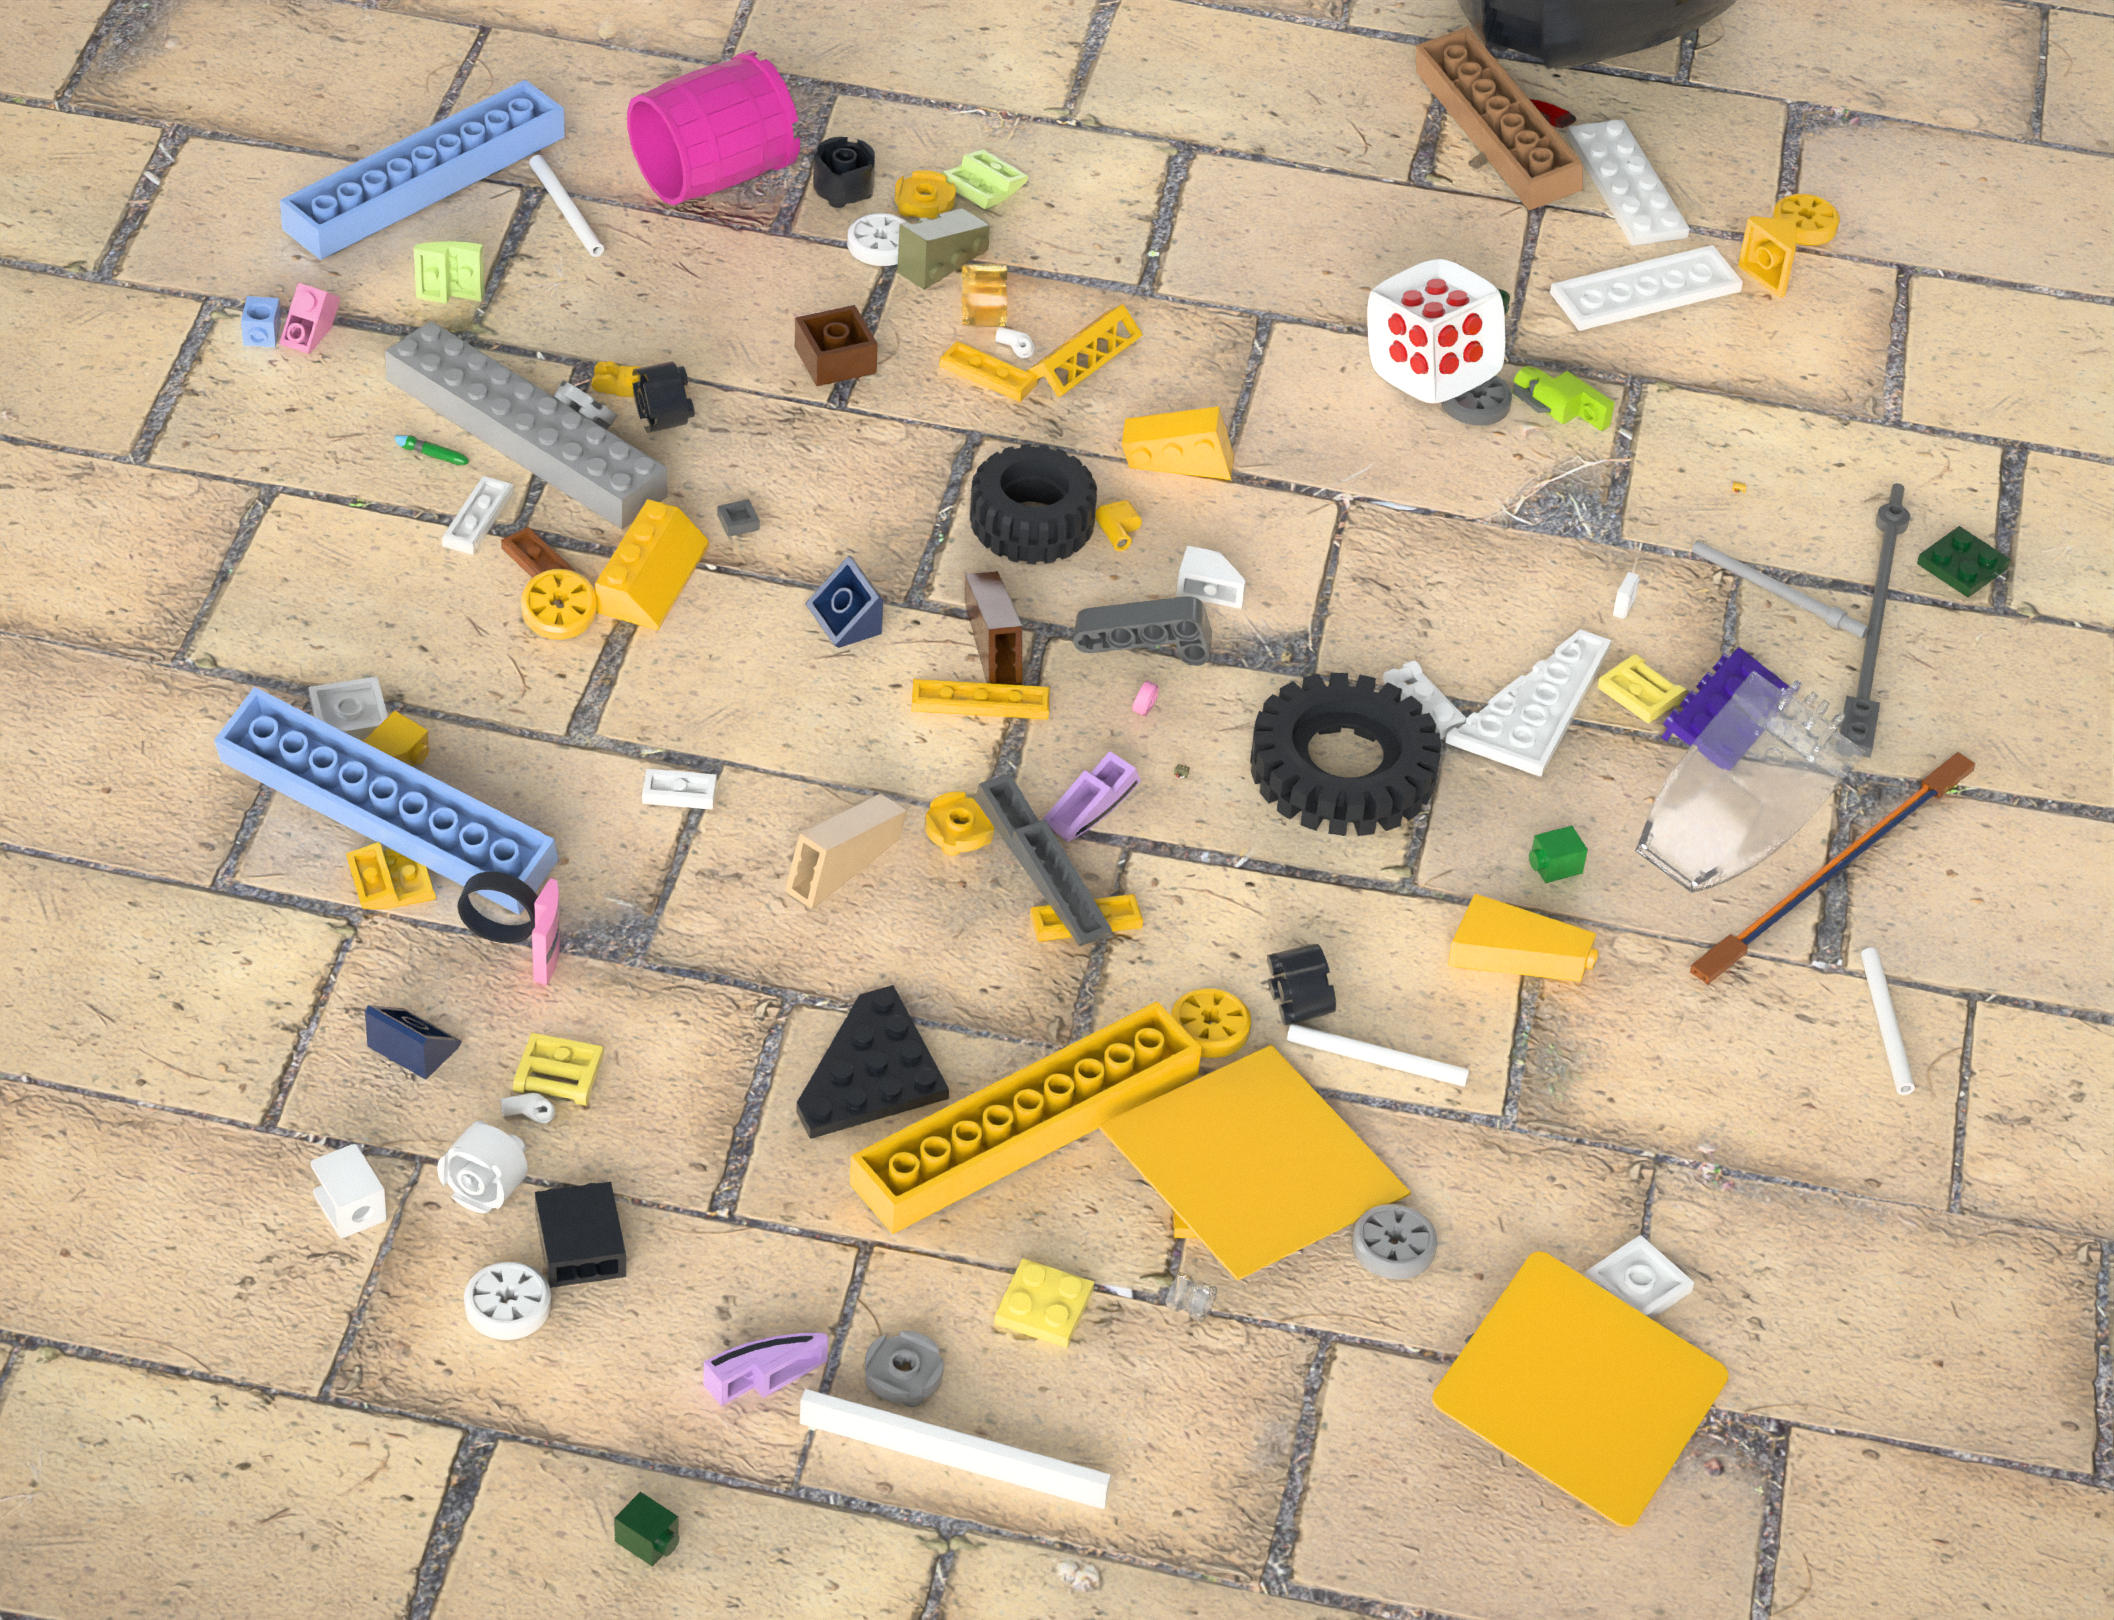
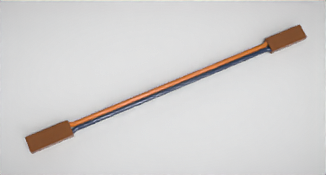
M1957 752L1922 780L1921 789L1742 933L1736 937L1729 934L1691 965L1690 973L1707 985L1747 954L1748 944L1933 796L1937 799L1942 797L1973 772L1976 763Z

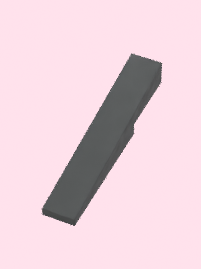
M1008 773L979 783L975 801L1077 944L1083 946L1110 936L1112 933L1110 925L1045 819L1042 821L1037 819L1011 774Z

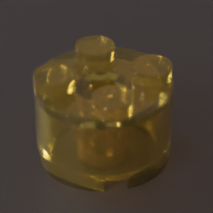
M1006 264L962 265V326L1006 327Z

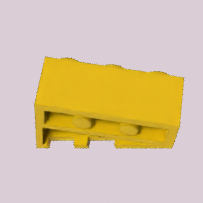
M1219 406L1125 418L1121 444L1129 468L1231 480L1234 452Z

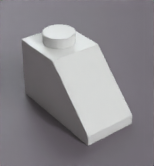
M1187 545L1179 570L1176 596H1192L1200 601L1242 609L1246 580L1220 552Z

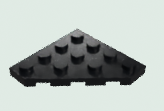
M894 985L859 994L798 1099L796 1112L810 1139L949 1099V1088Z

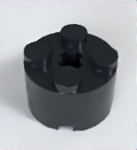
M833 137L818 145L817 152L814 154L813 187L819 196L828 200L829 205L835 208H842L846 204L856 203L873 196L875 152L869 144L857 139V143L848 142V137Z
M673 361L633 370L632 376L638 375V382L632 383L634 399L640 419L647 418L649 426H644L647 433L687 425L688 418L695 416L693 402L691 398L686 397L684 388L685 385H688L684 366L677 367Z
M1308 944L1267 955L1268 967L1271 975L1274 976V978L1268 979L1269 989L1273 1000L1280 999L1282 1002L1279 1005V1012L1284 1025L1325 1016L1336 1011L1334 986L1329 985L1327 973H1330L1329 966L1319 944Z

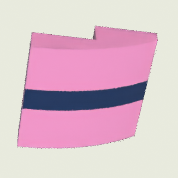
M552 878L549 879L535 901V928L532 931L534 981L544 985H548L555 971L560 951L559 891L557 880Z

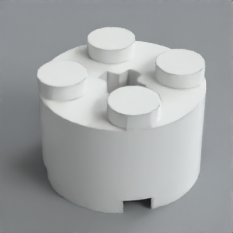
M475 1121L439 1160L437 1167L439 1179L443 1187L448 1183L453 1189L454 1193L451 1197L457 1203L477 1213H489L493 1208H500L525 1179L528 1171L524 1155L525 1144L515 1135H507L500 1129L489 1126L483 1121Z

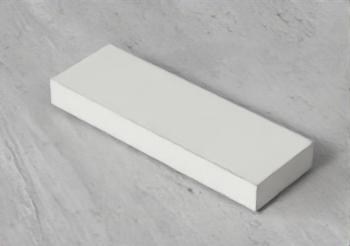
M482 476L443 535L442 546L473 555L512 496L513 484Z

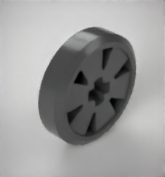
M1495 375L1487 382L1455 398L1441 402L1447 414L1462 423L1477 426L1491 425L1501 421L1509 413L1512 393L1506 382Z

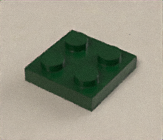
M1958 526L1920 553L1917 564L1969 598L2005 572L2009 567L2011 559L1961 526Z

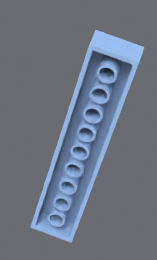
M523 80L281 199L282 230L318 259L322 260L565 138L564 108L527 80Z
M256 687L252 689L214 740L220 760L226 765L370 839L380 842V844L462 886H465L472 876L492 871L512 875L525 882L536 893L559 860L553 838ZM493 890L474 891L518 915L525 909L521 903L507 894Z

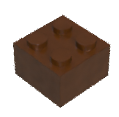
M855 305L795 318L794 347L816 386L859 378L877 372L878 343Z

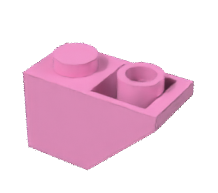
M298 283L279 344L311 354L332 328L341 297Z

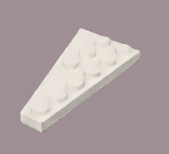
M1580 629L1555 648L1554 654L1547 660L1537 662L1529 674L1526 676L1521 675L1491 698L1488 706L1479 713L1473 712L1468 716L1466 723L1460 728L1454 727L1446 735L1445 743L1542 777L1607 656L1612 640Z

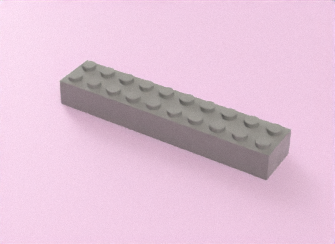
M429 321L385 350L386 380L618 528L624 529L631 524L647 499L661 502L667 498V467L433 321Z

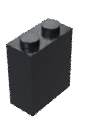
M611 1181L567 1188H551L535 1192V1217L550 1288L626 1277V1251Z

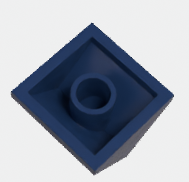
M849 555L805 603L834 646L838 648L882 634L883 598L855 559Z
M368 1005L365 1010L367 1047L425 1080L461 1045V1040L404 1008Z

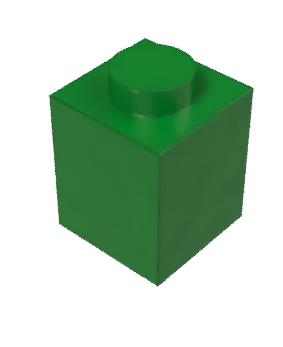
M1568 826L1534 835L1532 851L1529 852V862L1532 869L1538 871L1546 884L1583 874L1588 849L1574 827Z

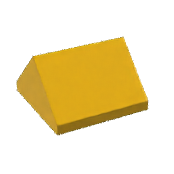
M1759 216L1749 217L1738 266L1780 298L1786 294L1795 255L1796 221Z

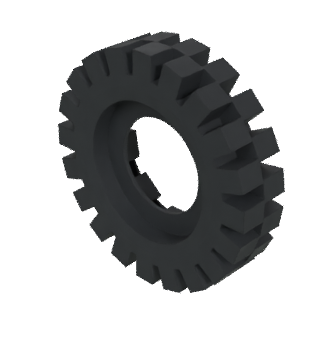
M1331 673L1329 686L1325 685L1320 674L1303 677L1302 688L1292 681L1280 688L1279 697L1272 694L1263 703V711L1258 712L1254 725L1250 763L1252 764L1251 774L1254 783L1261 784L1260 794L1268 804L1278 800L1277 812L1289 820L1302 811L1300 825L1317 831L1322 820L1327 819L1330 820L1328 834L1346 836L1348 822H1353L1358 836L1375 834L1377 821L1385 831H1389L1401 826L1402 816L1410 821L1419 814L1422 804L1427 805L1433 794L1441 756L1440 733H1435L1436 723L1431 714L1421 715L1423 705L1412 695L1400 701L1402 689L1387 682L1379 692H1375L1376 678L1360 674L1356 687L1349 686L1348 673ZM1341 727L1354 729L1355 735L1372 742L1375 740L1379 742L1383 750V760L1377 769L1367 775L1350 778L1339 777L1325 772L1312 761L1308 752V744L1316 733H1319V735L1341 732Z

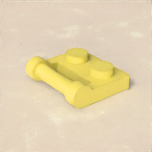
M1638 654L1632 655L1599 678L1598 683L1600 690L1648 724L1673 706L1678 707L1689 694L1685 687L1680 684L1674 685L1647 666L1645 659Z
M531 1032L515 1074L513 1091L522 1094L532 1091L575 1100V1104L587 1106L594 1081L604 1057V1047ZM537 1072L578 1080L579 1083L574 1085L533 1077L531 1073Z

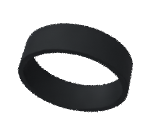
M492 871L482 872L472 876L466 882L457 908L463 923L475 934L493 942L512 944L521 942L532 934L535 928V901L538 896L530 886L512 875ZM478 890H493L507 894L524 906L531 920L521 925H504L484 917L473 907L468 894Z

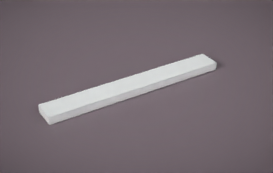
M805 1389L801 1398L800 1424L1105 1509L1111 1475L1108 1473Z

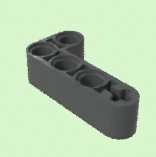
M1192 596L1083 609L1076 616L1073 644L1081 652L1097 653L1175 643L1179 657L1184 663L1200 666L1205 664L1210 656L1212 629L1202 601Z

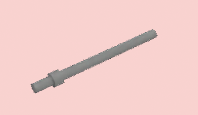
M1697 541L1692 548L1693 553L1825 619L1827 625L1837 630L1843 628L1862 639L1869 630L1868 626L1848 617L1846 611L1836 606L1831 608L1700 541Z

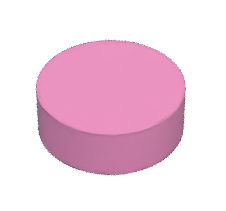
M1147 680L1135 699L1132 711L1142 716L1147 715L1158 697L1159 685Z

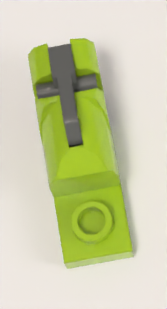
M1529 365L1520 369L1515 375L1512 394L1526 402L1537 413H1546L1561 424L1568 423L1579 416L1600 431L1610 427L1615 402L1570 372L1565 371L1554 379L1542 370Z

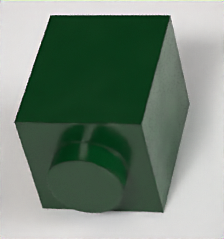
M641 1491L614 1518L615 1542L652 1567L663 1556H669L679 1543V1516Z

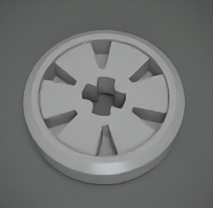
M1385 1204L1369 1209L1358 1219L1354 1228L1352 1246L1358 1261L1370 1272L1388 1279H1407L1423 1273L1432 1264L1437 1248V1234L1429 1219L1419 1211L1403 1205ZM1392 1239L1400 1240L1397 1244L1390 1243Z

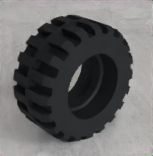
M1024 444L1016 449L1013 446L1005 448L1001 454L996 452L987 458V461H984L977 468V473L973 476L970 504L971 528L974 534L979 537L978 540L986 548L991 547V551L999 557L1007 556L1009 561L1018 563L1021 560L1027 561V564L1036 565L1037 562L1044 561L1045 564L1054 563L1057 558L1066 559L1073 554V551H1079L1093 533L1097 502L1096 481L1093 479L1089 469L1085 465L1082 466V462L1078 458L1067 456L1066 451L1057 448L1055 451L1049 449V446L1046 445L1031 447V444ZM1038 502L1046 504L1048 506L1034 507L1022 505L1020 503Z

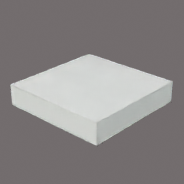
M378 677L308 687L314 717L356 739L367 738L388 717Z
M1641 1235L1588 1269L1585 1275L1586 1278L1651 1319L1690 1294L1694 1286V1282Z

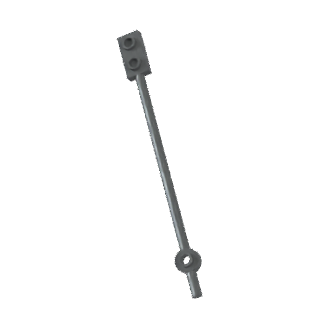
M1899 483L1892 485L1889 504L1881 506L1876 517V526L1884 532L1868 625L1869 630L1866 637L1857 697H1846L1837 751L1867 758L1871 757L1880 707V702L1870 701L1896 538L1897 535L1907 530L1910 520V513L1902 506L1905 488Z

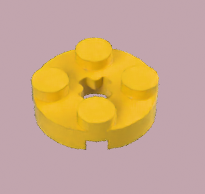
M935 171L912 172V177L905 180L904 176H902L895 184L894 199L898 206V212L905 217L915 216L932 220L937 219L938 214L948 212L954 207L956 187L953 182L952 185L946 182L945 175Z
M948 792L936 797L930 803V809L926 812L925 831L936 845L941 846V850L945 854L953 856L958 855L960 852L973 851L993 841L995 827L975 799L966 797V792ZM955 819H959L961 822H967V823H965V824H957V823H954V820H955Z

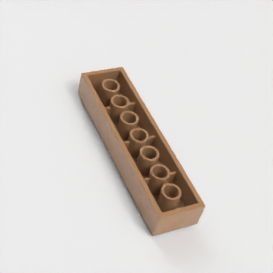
M1468 26L1416 45V73L1529 211L1583 190V163Z

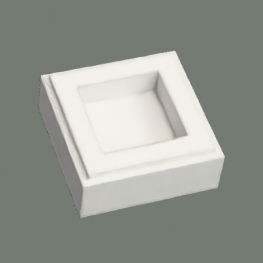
M1631 572L1627 573L1617 592L1613 611L1614 617L1623 620L1627 617L1636 600L1640 581L1639 575Z

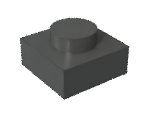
M749 499L717 506V516L728 537L760 529V520Z

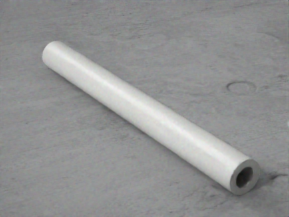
M533 156L529 164L590 255L593 257L600 256L604 251V246L543 156Z
M1866 948L1861 952V958L1898 1094L1908 1095L1914 1091L1915 1086L1881 959L1876 948Z
M1293 1023L1290 1025L1287 1041L1462 1087H1465L1469 1074V1069Z

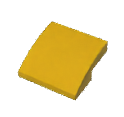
M380 842L345 853L362 909H389L437 899L427 867L392 849L383 851Z

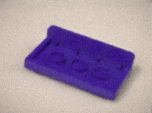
M1740 647L1730 657L1726 653L1723 654L1712 668L1716 673L1713 675L1708 671L1696 686L1700 691L1695 693L1691 690L1679 705L1683 708L1681 712L1677 709L1673 710L1663 723L1667 730L1661 736L1667 742L1675 734L1725 775L1733 769L1797 694L1794 689Z

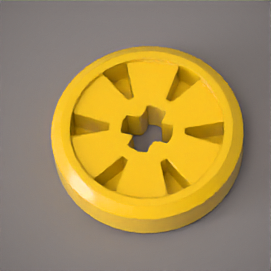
M1793 194L1780 199L1774 207L1772 218L1796 221V243L1802 245H1819L1832 240L1837 234L1840 223L1839 212L1831 203L1810 194Z
M567 569L547 570L533 577L525 586L521 597L522 615L529 628L540 636L555 640L573 638L583 633L592 624L597 609L596 594L591 583L577 572ZM561 600L564 607L557 608L556 604L554 605V601Z
M1217 988L1192 990L1182 995L1175 1002L1171 1011V1016L1201 1047V1057L1220 1058L1229 1056L1239 1051L1246 1044L1250 1035L1251 1014L1248 1007L1236 995Z

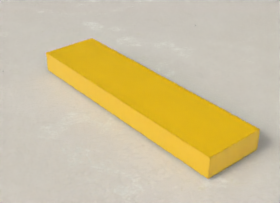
M913 679L911 711L1048 720L1050 687Z

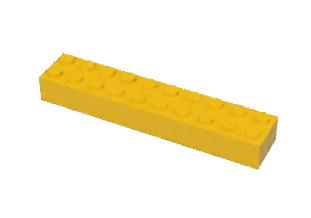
M1156 1001L851 1155L850 1185L888 1230L894 1234L1098 1129L1099 1124L1151 1101L1198 1077L1201 1047L1164 1007Z

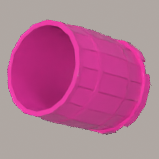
M748 50L736 55L730 61L715 63L669 80L630 100L627 110V130L632 151L640 171L650 188L663 202L675 206L692 199L707 197L751 180L771 168L780 170L796 162L800 152V138H794L792 127L793 123L798 122L796 108L785 82L768 59L760 61L756 57L757 52Z

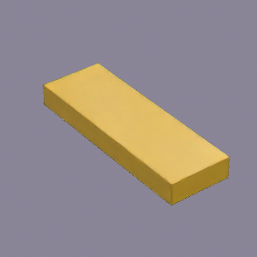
M958 341L940 357V367L1019 402L1037 386V376Z
M1135 894L1094 899L1110 925L1112 932L1142 928L1143 917ZM1050 905L1030 907V918L1038 942L1072 937Z

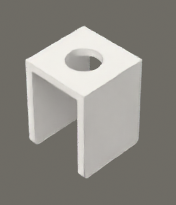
M351 1144L311 1161V1168L322 1184L314 1188V1197L340 1239L387 1221L384 1188L356 1144Z

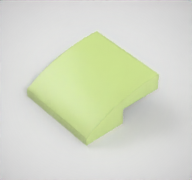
M985 150L964 155L961 166L942 172L946 176V182L950 183V185H952V182L954 183L956 193L983 209H988L1001 203L1019 190L1028 179L1026 174Z
M441 241L415 245L416 298L447 304L450 296L481 302L485 294L483 244Z

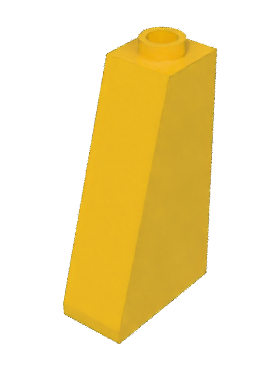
M1474 893L1452 940L1448 965L1455 968L1581 982L1586 969H1594L1599 955V949L1594 948L1597 933Z

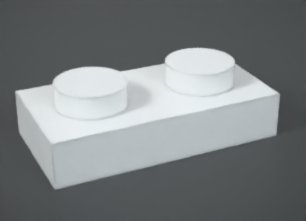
M646 769L642 804L713 809L717 774Z

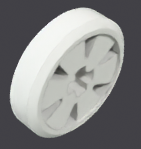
M885 213L869 214L858 218L848 229L847 246L850 253L858 260L870 265L890 266L898 264L900 223L907 221L901 217Z
M518 1262L492 1264L478 1271L468 1282L464 1293L465 1313L470 1324L477 1331L488 1337L502 1340L522 1338L538 1330L547 1320L551 1310L550 1286L546 1278L539 1271L526 1264ZM509 1297L514 1298V1300H509L507 1304L501 1303V1301H507Z

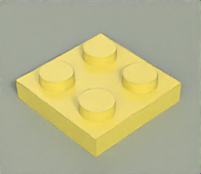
M1022 1258L996 1311L994 1324L1067 1348L1094 1292L1095 1282Z

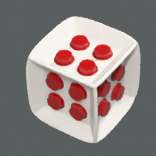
M1433 259L1417 264L1386 279L1371 291L1367 308L1370 358L1378 375L1393 386L1421 401L1440 403L1455 398L1487 382L1502 369L1505 357L1503 300L1499 290L1480 275L1455 262L1445 259Z

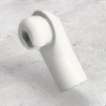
M1003 327L998 328L996 342L1010 345L1015 354L1020 358H1028L1034 353L1035 346L1028 333Z
M537 1093L500 1099L503 1117L523 1114L537 1123H547L555 1115L554 1105Z

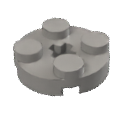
M562 380L553 396L608 430L609 426L613 424L618 416L604 405L601 406L594 398Z
M899 1331V1336H893L888 1339L886 1334L876 1339L867 1350L865 1357L866 1386L888 1401L902 1403L907 1407L919 1406L924 1398L929 1397L938 1389L943 1378L944 1364L943 1359L939 1355V1348L934 1341L923 1334L913 1331ZM905 1362L911 1364L910 1371H899L895 1367V1365L903 1366Z

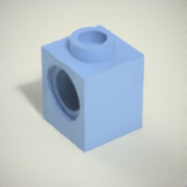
M247 296L241 319L243 345L276 347L281 325L279 298Z

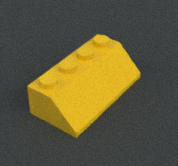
M647 499L595 582L596 613L659 630L708 549L709 540L678 507Z

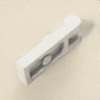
M1412 660L1403 664L1402 669L1397 670L1393 668L1384 672L1383 679L1385 684L1388 682L1402 689L1400 701L1412 695L1423 705L1421 715L1431 714L1436 723L1435 733H1440V739L1445 738L1447 733L1454 727L1458 729L1466 723V717L1422 673V669L1417 661Z

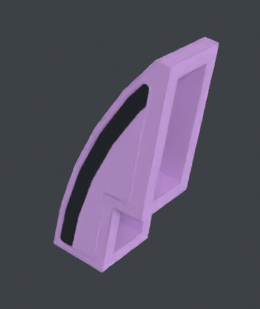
M1109 751L1091 773L1084 770L1042 820H1046L1053 833L1067 842L1072 841L1111 813L1141 782L1136 768Z
M825 1333L781 1335L752 1341L726 1350L704 1361L703 1385L721 1406L753 1388L762 1398H765L826 1363L828 1360V1337Z

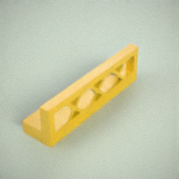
M1122 303L1102 314L1026 370V372L1037 376V379L1045 376L1057 397H1060L1143 336V334ZM1119 321H1122L1130 336L1128 338L1117 336V323ZM1098 337L1108 340L1107 353L1097 351ZM1078 352L1088 355L1087 368L1077 365ZM1057 367L1068 370V379L1065 385L1061 383L1054 372Z

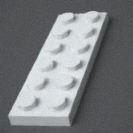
M1623 119L1568 127L1566 135L1631 246L1688 238L1689 226Z
M1711 245L1552 283L1550 294L1576 328L1581 331L1740 292L1743 281L1717 249Z

